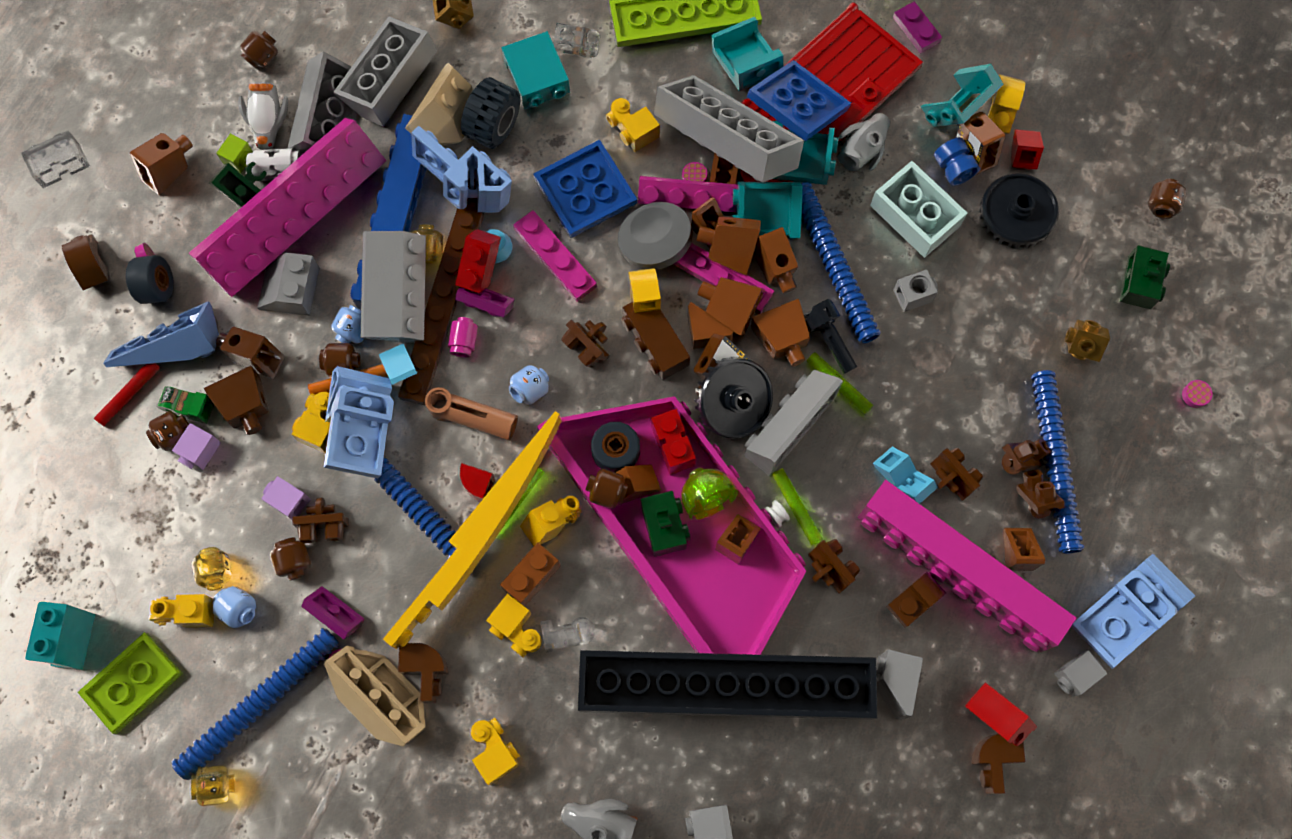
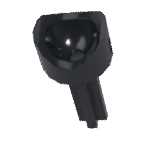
M826 299L814 305L811 311L804 314L809 333L821 331V335L843 374L857 368V365L836 327L833 325L835 320L841 315L830 299Z

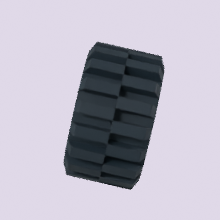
M492 77L481 81L472 91L465 104L461 119L462 134L490 149L498 147L507 138L518 117L521 101L519 91Z

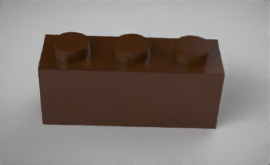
M633 302L622 307L623 317L621 322L627 332H633L636 337L634 339L635 345L640 353H646L649 358L647 361L648 366L654 375L659 374L663 381L690 366V355L661 309L634 313Z

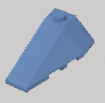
M208 301L179 314V319L170 326L166 327L162 323L150 332L147 338L138 336L109 353L103 364L105 367L192 360L199 356L201 358L208 357L215 352L216 339L219 335L212 305Z

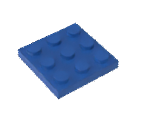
M794 60L750 88L747 94V98L805 142L847 112L851 105V102Z
M600 140L533 174L535 181L570 238L637 204L636 196Z

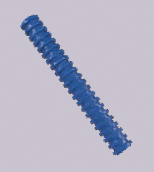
M810 182L801 183L803 186L801 213L803 222L807 224L806 229L810 231L809 235L813 238L812 242L816 245L815 248L819 252V257L823 259L822 263L826 266V272H829V278L833 279L832 285L836 286L835 291L839 293L838 298L842 300L841 304L846 308L845 313L849 315V321L853 322L851 326L853 329H856L855 335L859 336V343H869L877 339L881 331L876 329L878 325L876 322H873L874 317L870 315V308L866 307L867 302L863 300L864 295L859 293L861 289L859 286H856L858 282L856 279H853L854 274L850 272L851 267L846 265L848 261L846 258H843L844 253L840 251L841 246L837 244L838 240L834 237L835 233L831 230L828 218L824 216V210H821L822 206L818 203L819 199L815 196L812 184Z
M1043 370L1034 373L1031 376V380L1034 381L1032 384L1033 389H1036L1033 392L1034 396L1037 397L1035 399V404L1038 405L1036 411L1040 413L1037 416L1038 420L1041 421L1038 424L1039 428L1042 429L1040 436L1043 437L1051 450V453L1044 457V460L1047 461L1045 468L1049 469L1046 473L1047 477L1050 478L1048 482H1052L1055 485L1056 493L1064 500L1065 508H1053L1056 512L1053 514V517L1057 519L1054 524L1055 527H1058L1056 535L1060 537L1057 539V543L1061 544V547L1058 549L1063 554L1077 553L1085 548L1081 544L1083 537L1079 535L1082 530L1078 527L1080 519L1076 517L1079 515V512L1075 510L1077 507V502H1074L1076 495L1072 493L1075 488L1071 485L1073 482V478L1070 477L1072 470L1068 468L1071 465L1070 461L1067 460L1069 453L1065 451L1068 449V446L1064 444L1066 441V436H1063L1065 429L1061 427L1064 425V422L1060 419L1062 417V412L1059 411L1061 405L1057 403L1060 398L1056 395L1058 393V388L1055 387L1057 381L1053 379L1056 377V374L1051 370Z
M383 458L381 476L378 479L374 478V481L380 483V487L386 489V494L392 495L391 499L397 501L399 507H403V512L408 513V517L414 519L416 525H420L419 529L426 531L425 535L431 537V542L433 544L437 543L436 547L439 550L443 549L442 553L450 557L456 549L448 541L456 531H451V525L445 524L446 520L439 518L440 514L434 512L433 506H428L429 502L423 500L421 494H417L416 488H411L412 484L406 482L404 476H400L399 470H395V466L389 464L390 461L387 458Z
M322 628L319 635L315 634L313 636L314 640H308L306 647L301 646L299 653H293L292 659L288 658L285 665L281 664L278 671H273L271 678L266 677L264 684L259 683L257 690L253 689L250 692V696L246 695L243 698V702H238L236 704L237 708H231L229 715L224 714L222 721H216L214 728H208L207 734L203 733L200 736V740L196 739L193 742L194 746H188L186 753L181 752L179 759H173L171 763L175 772L181 778L190 780L193 773L197 774L199 772V767H205L207 760H213L214 754L218 755L221 752V748L228 746L227 742H233L235 735L240 736L243 728H249L250 722L254 723L257 716L261 717L263 715V710H269L271 703L276 704L278 697L282 698L285 691L289 692L291 690L290 686H296L299 678L304 679L306 672H312L311 668L313 666L317 667L320 660L324 661L326 654L330 655L333 648H339V642L331 632Z

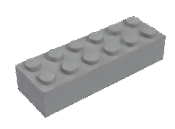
M695 75L657 87L654 115L662 119L666 124L681 131L682 134L691 137L701 146L715 152L717 156L734 164L736 168L750 174L755 180L763 183L798 168L804 144L803 139Z

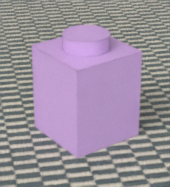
M190 423L172 451L179 456L177 461L184 466L192 469L195 465L204 470L221 442L213 435Z
M278 476L274 481L267 484L263 491L264 495L261 498L269 506L291 520L292 516H299L311 500L305 493Z

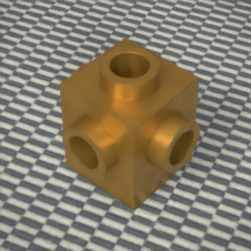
M433 0L435 20L460 29L474 17L471 0Z
M1077 319L1074 328L1069 327L1065 336L1068 353H1071L1073 357L1080 360L1090 359L1097 362L1101 361L1110 341L1109 330L1092 320H1085L1084 322Z

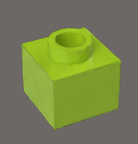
M230 133L216 154L223 165L229 163L242 173L246 167L247 154L253 153L248 142Z

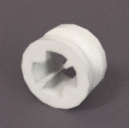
M776 500L772 502V507L764 508L771 516L772 523L777 528L782 526L783 521L788 522L790 520L786 510Z

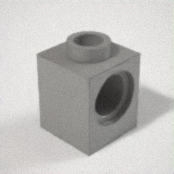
M924 270L898 279L893 290L903 312L933 302L938 293V285L934 277H930L928 271ZM912 287L920 288L923 293H916Z
M1088 650L1078 654L1054 674L1058 678L1057 683L1065 693L1071 694L1074 697L1083 694L1108 673Z

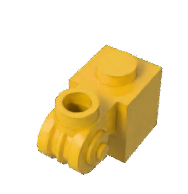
M618 98L612 102L611 111L606 114V119L611 127L617 126L619 128L621 140L626 146L630 145L634 152L660 137V124L646 106L634 114H630V103L628 100Z
M319 392L316 395L311 393L305 402L307 410L303 412L301 417L295 420L291 435L298 442L326 454L330 422H325L324 418L327 412L329 393Z
M567 496L563 499L560 498L555 504L550 500L528 513L520 528L533 546L537 542L542 545L559 534L565 524L577 521L582 510L576 497Z
M507 593L486 620L491 625L489 631L501 641L504 637L512 641L513 645L510 648L523 658L526 654L539 650L542 645L541 636L536 630L528 629L523 632V625L532 615L531 612Z
M205 594L176 595V600H170L168 597L163 596L151 601L149 621L155 624L165 626L166 623L174 620V624L185 628L213 627V598Z
M496 718L489 721H477L471 728L472 738L477 742L486 743L485 751L472 759L487 785L494 784L519 766L516 759L520 755L512 742L506 744L500 736L504 733V730Z

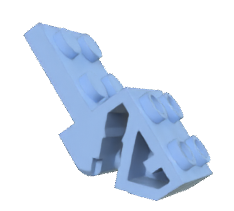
M420 126L411 132L412 156L443 182V196L456 208H466L467 198H477L478 212L485 213L500 212L509 203L512 184L511 177L504 169H498L492 164L491 159L483 151L479 152L472 146L458 160L456 154L450 148L445 149L438 143L436 136L432 132L425 131ZM469 178H470V189L468 188V179H469ZM474 178L476 179V189H475V190H474Z
M339 366L333 370L325 422H330L324 468L377 479L381 476L388 423L392 420L394 401L390 396L392 386L389 378Z
M1152 554L1075 620L1072 628L1113 669L1191 601L1195 595Z

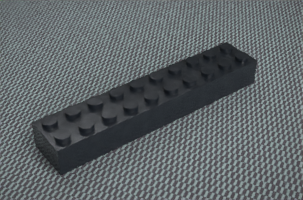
M580 650L578 711L592 713L873 720L877 719L876 658Z

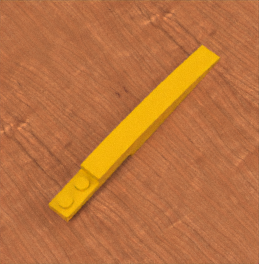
M555 411L448 541L456 550L383 638L391 647L395 649L399 645L404 647L412 638L414 633L411 631L418 623H424L430 616L432 605L434 604L443 611L473 572L507 522L536 473L560 426L561 418L559 413Z

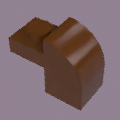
M93 234L77 236L70 242L62 245L65 260L83 291L108 281V269L97 253L98 242Z
M927 571L886 607L906 628L941 599L946 592Z
M407 643L404 647L399 645L398 672L403 675H421L420 701L436 703L437 696H441L442 691L441 679H437V674H448V666L444 657L434 648L423 643Z
M999 734L990 735L982 739L975 747L972 755V764H983L984 770L980 772V781L982 787L986 788V794L1005 793L1002 764L1026 762L1024 741L1016 747L1013 743H1008Z

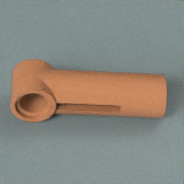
M440 387L433 388L425 397L426 407L436 420H448L509 441L513 437L518 422V415L451 394L448 390ZM437 401H447L443 408H434Z

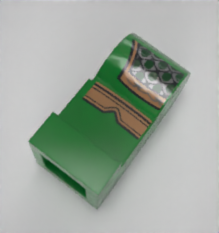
M169 386L164 387L157 404V408L162 411H172L177 416L183 415L186 419L204 424L208 423L214 407V403L207 394L200 392L192 393Z

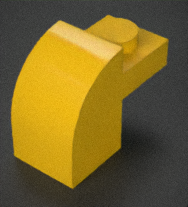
M999 74L1004 85L992 95V104L988 117L1003 132L1010 134L1017 110H1019L1023 98L1025 81Z
M655 268L628 272L634 313L661 309V297Z

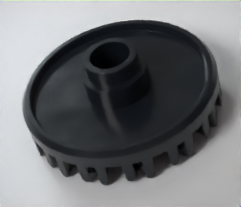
M1008 174L996 179L987 188L980 202L979 212L981 214L979 219H984L982 226L988 227L986 233L991 231L994 234L993 240L999 238V244L1006 241L1009 243L1008 247L1014 245L1015 249H1018L1020 245H1025V248H1028L1029 245L1034 247L1039 241L1041 243L1054 229L1059 217L1058 201L1053 191L1043 181L1027 174Z
M741 357L722 358L721 361H715L717 364L715 367L707 368L709 373H702L706 377L703 382L698 381V385L701 388L695 389L699 393V399L694 400L698 403L695 409L700 411L701 415L698 417L702 420L701 423L709 428L708 430L725 438H743L757 431L768 417L773 404L772 383L766 371L754 361Z

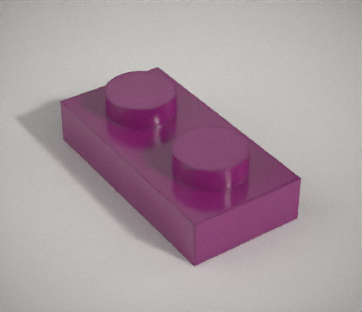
M915 1L894 12L893 19L920 54L941 42L942 36Z
M462 287L457 290L455 299L463 302L468 307L479 308L487 311L492 316L503 318L512 310L515 301L514 298L487 288L481 293H477Z
M323 586L307 596L301 605L302 608L344 640L359 629L364 622L362 616Z

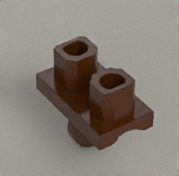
M570 320L566 324L569 330L564 334L561 341L571 350H574L581 342L586 346L578 356V359L585 366L591 367L599 360L605 361L610 356L596 341L598 339L604 344L608 340L603 334L607 327L603 322L595 325L591 320L587 321L585 326L590 330L589 332L579 322L575 323L573 320Z
M1038 439L1035 442L1025 440L1019 443H1008L1002 447L1004 452H1006L1002 458V466L1009 474L1039 469L1045 465L1042 458L1049 455L1051 450L1044 439Z
M946 448L930 465L936 470V475L942 480L937 485L938 489L941 490L947 486L952 493H956L963 501L981 486L979 482L982 480L983 475L975 468H971L969 471L966 470L961 464L965 460V455L959 448L953 450Z
M1039 469L1023 473L1024 483L1016 485L1017 493L1029 504V512L1035 518L1040 519L1049 516L1053 508H1065L1064 500L1055 491V485L1052 482L1044 481L1043 473Z
M323 497L316 498L315 506L306 507L307 515L292 516V525L298 529L299 541L304 542V544L317 542V529L324 528L327 541H342L344 527H349V518H345L343 513H335V505H326Z
M837 539L827 543L823 540L808 554L813 560L811 565L817 572L812 579L815 583L823 579L828 587L832 585L840 594L856 580L855 577L860 572V568L851 560L845 564L841 562L838 555L843 552V547Z

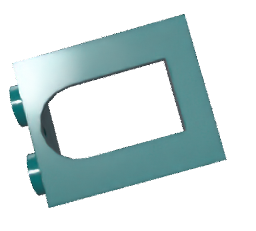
M992 64L959 69L953 76L961 89L949 101L922 105L921 108L925 113L926 120L933 127L965 123L1004 85ZM981 93L962 112L959 110L973 94Z

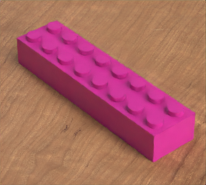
M344 118L188 254L225 293L233 297L387 160L355 120Z
M886 479L857 517L861 520L864 528L870 532H878L884 537L883 540L886 544L894 549L899 548L904 551L909 561L917 566L923 565L930 571L929 574L935 580L949 584L953 587L952 591L958 597L964 600L968 598L977 605L976 609L987 617H994L1000 622L999 626L1003 630L1020 636L1024 639L1023 644L1035 652H1038V650L1043 652L1058 646L1077 618Z

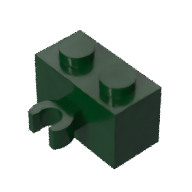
M253 161L246 166V174L243 176L229 163H225L209 184L238 208H241L261 191L254 183L255 181L263 180L267 172L262 171L259 176H254L252 168L256 163Z
M1137 245L1128 256L1120 302L1150 310L1158 302H1161L1166 292L1163 282L1170 270V264L1167 263L1169 253Z
M673 491L641 498V509L654 557L686 549V541L691 540L687 524L682 525L679 514H683L680 498H675Z

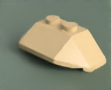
M447 63L405 129L411 133L420 126L423 130L432 132L440 145L460 143L465 136L461 130L462 114L465 104L473 91L472 86Z
M345 646L325 661L324 665L337 698L376 739L404 747L425 729L424 703L420 701L421 693L403 674L398 672V669L384 655Z

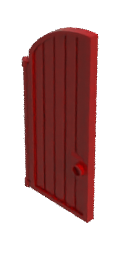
M852 2L841 15L785 65L793 60L851 102L847 112L818 132L828 134L829 128H835L834 137L838 138L839 144L844 139H839L842 131L850 125L863 122L922 67L923 61L861 10L859 11L858 5ZM749 98L741 102L767 119L777 121ZM738 169L742 182H760L745 171ZM770 179V180H768V181H766V182H794V181H785V180Z

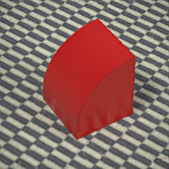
M1015 129L1011 148L1012 167L1038 169L1044 149L1040 132Z
M461 463L460 478L463 486L474 500L481 502L495 483L493 473Z

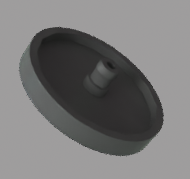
M667 202L649 203L631 212L623 221L618 232V245L624 258L634 267L643 270L652 268L658 270L674 264L685 255L692 242L693 229L687 214L680 207Z

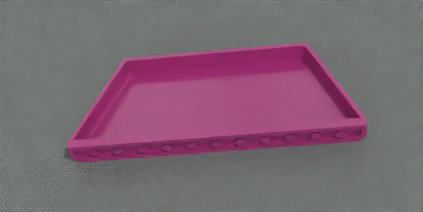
M673 396L561 417L560 426L549 446L550 450L696 653L761 655L806 573L804 568L806 564L797 552L793 554L787 546L789 541L781 530L776 531L771 525L772 518L764 508L760 510L754 502L756 497L747 486L743 487L738 481L740 477L732 465L727 466L722 460L723 453L715 443L711 445L707 440V432L699 422L695 424L690 417L691 411L683 401L679 403L676 397ZM677 408L685 429V436H688L694 451L696 463L692 468L670 475L661 454V448H659L651 428V417ZM547 420L537 426L538 431L547 422ZM609 422H622L636 431L640 440V456L634 466L652 464L661 491L641 498L673 491L675 498H680L683 514H679L682 525L687 524L691 540L686 541V549L654 557L641 509V498L618 505L613 509L590 502V492L585 489L590 474L596 476L600 470L592 457L591 441L594 433L602 425ZM737 514L761 528L739 565L715 550L717 541Z

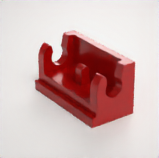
M986 682L965 705L970 712L975 714L1008 743H1013L1016 747L1037 728L1028 715Z

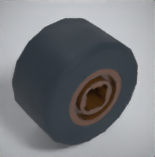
M160 255L133 258L129 261L126 268V284L129 293L138 303L165 302L171 297L174 286L173 274L167 261Z
M609 422L602 425L594 433L591 441L592 457L600 469H606L615 473L626 466H634L640 456V440L636 431L622 422Z

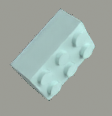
M913 161L908 163L875 192L870 205L924 258L961 227L967 215V212Z

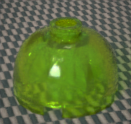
M697 468L693 470L681 490V499L686 513L690 519L695 515L697 520L720 512L724 509L722 505L729 499L730 503H732L738 495V490L730 477L724 472L713 468Z

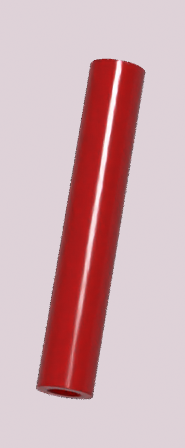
M156 363L145 364L104 406L94 419L105 427L161 367Z

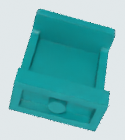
M756 17L742 21L712 35L713 54L739 92L758 84L783 67L782 52L779 49L773 51L758 30V20Z
M548 31L501 47L504 63L511 72L524 109L540 106L543 102L560 99L570 93L569 79Z
M773 121L774 123H776V124H778L779 126L783 127V124H781L780 122H778V121ZM829 128L828 134L817 133L806 142L804 141L798 168L773 179L827 185L829 176H834L836 160H831L832 153H837L838 138L834 137L835 128Z
M738 182V189H733V205H737V215H732V217L760 220L759 235H764L783 227L786 235H789L790 238H800L803 186L800 182Z
M39 602L25 659L49 663L52 667L83 670L96 614L68 604Z

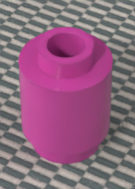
M458 317V320L452 321L448 343L451 355L462 358L471 357V352L475 349L478 325L473 323V319Z

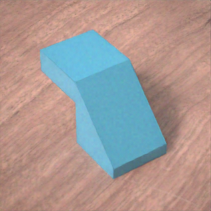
M404 343L379 354L392 385L417 374Z
M893 446L873 463L874 467L888 482L919 504L938 488L935 480L916 470L908 454Z

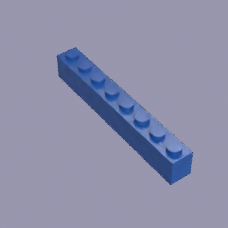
M403 114L401 123H398L396 126L395 145L390 147L389 151L390 164L388 168L384 169L383 189L379 190L377 194L378 207L376 213H373L370 219L371 231L410 232L427 170L426 167L412 156V134L405 129L413 115ZM359 260L357 266L358 279L351 287L350 296L356 307L361 309L362 260Z

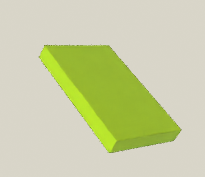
M144 632L77 693L110 732L117 734L183 673L154 639Z

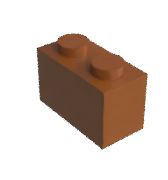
M537 542L502 581L500 586L506 593L525 607L561 565L557 558Z

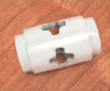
M293 148L254 150L253 153L247 154L246 166L254 161L256 164L252 168V174L259 176L262 171H266V177L261 181H271L276 178V175L281 174L296 161L302 153L301 151H294Z

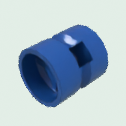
M962 137L947 141L934 152V157L939 166L945 169V176L951 186L967 182L980 171V167L973 155H968L970 150Z

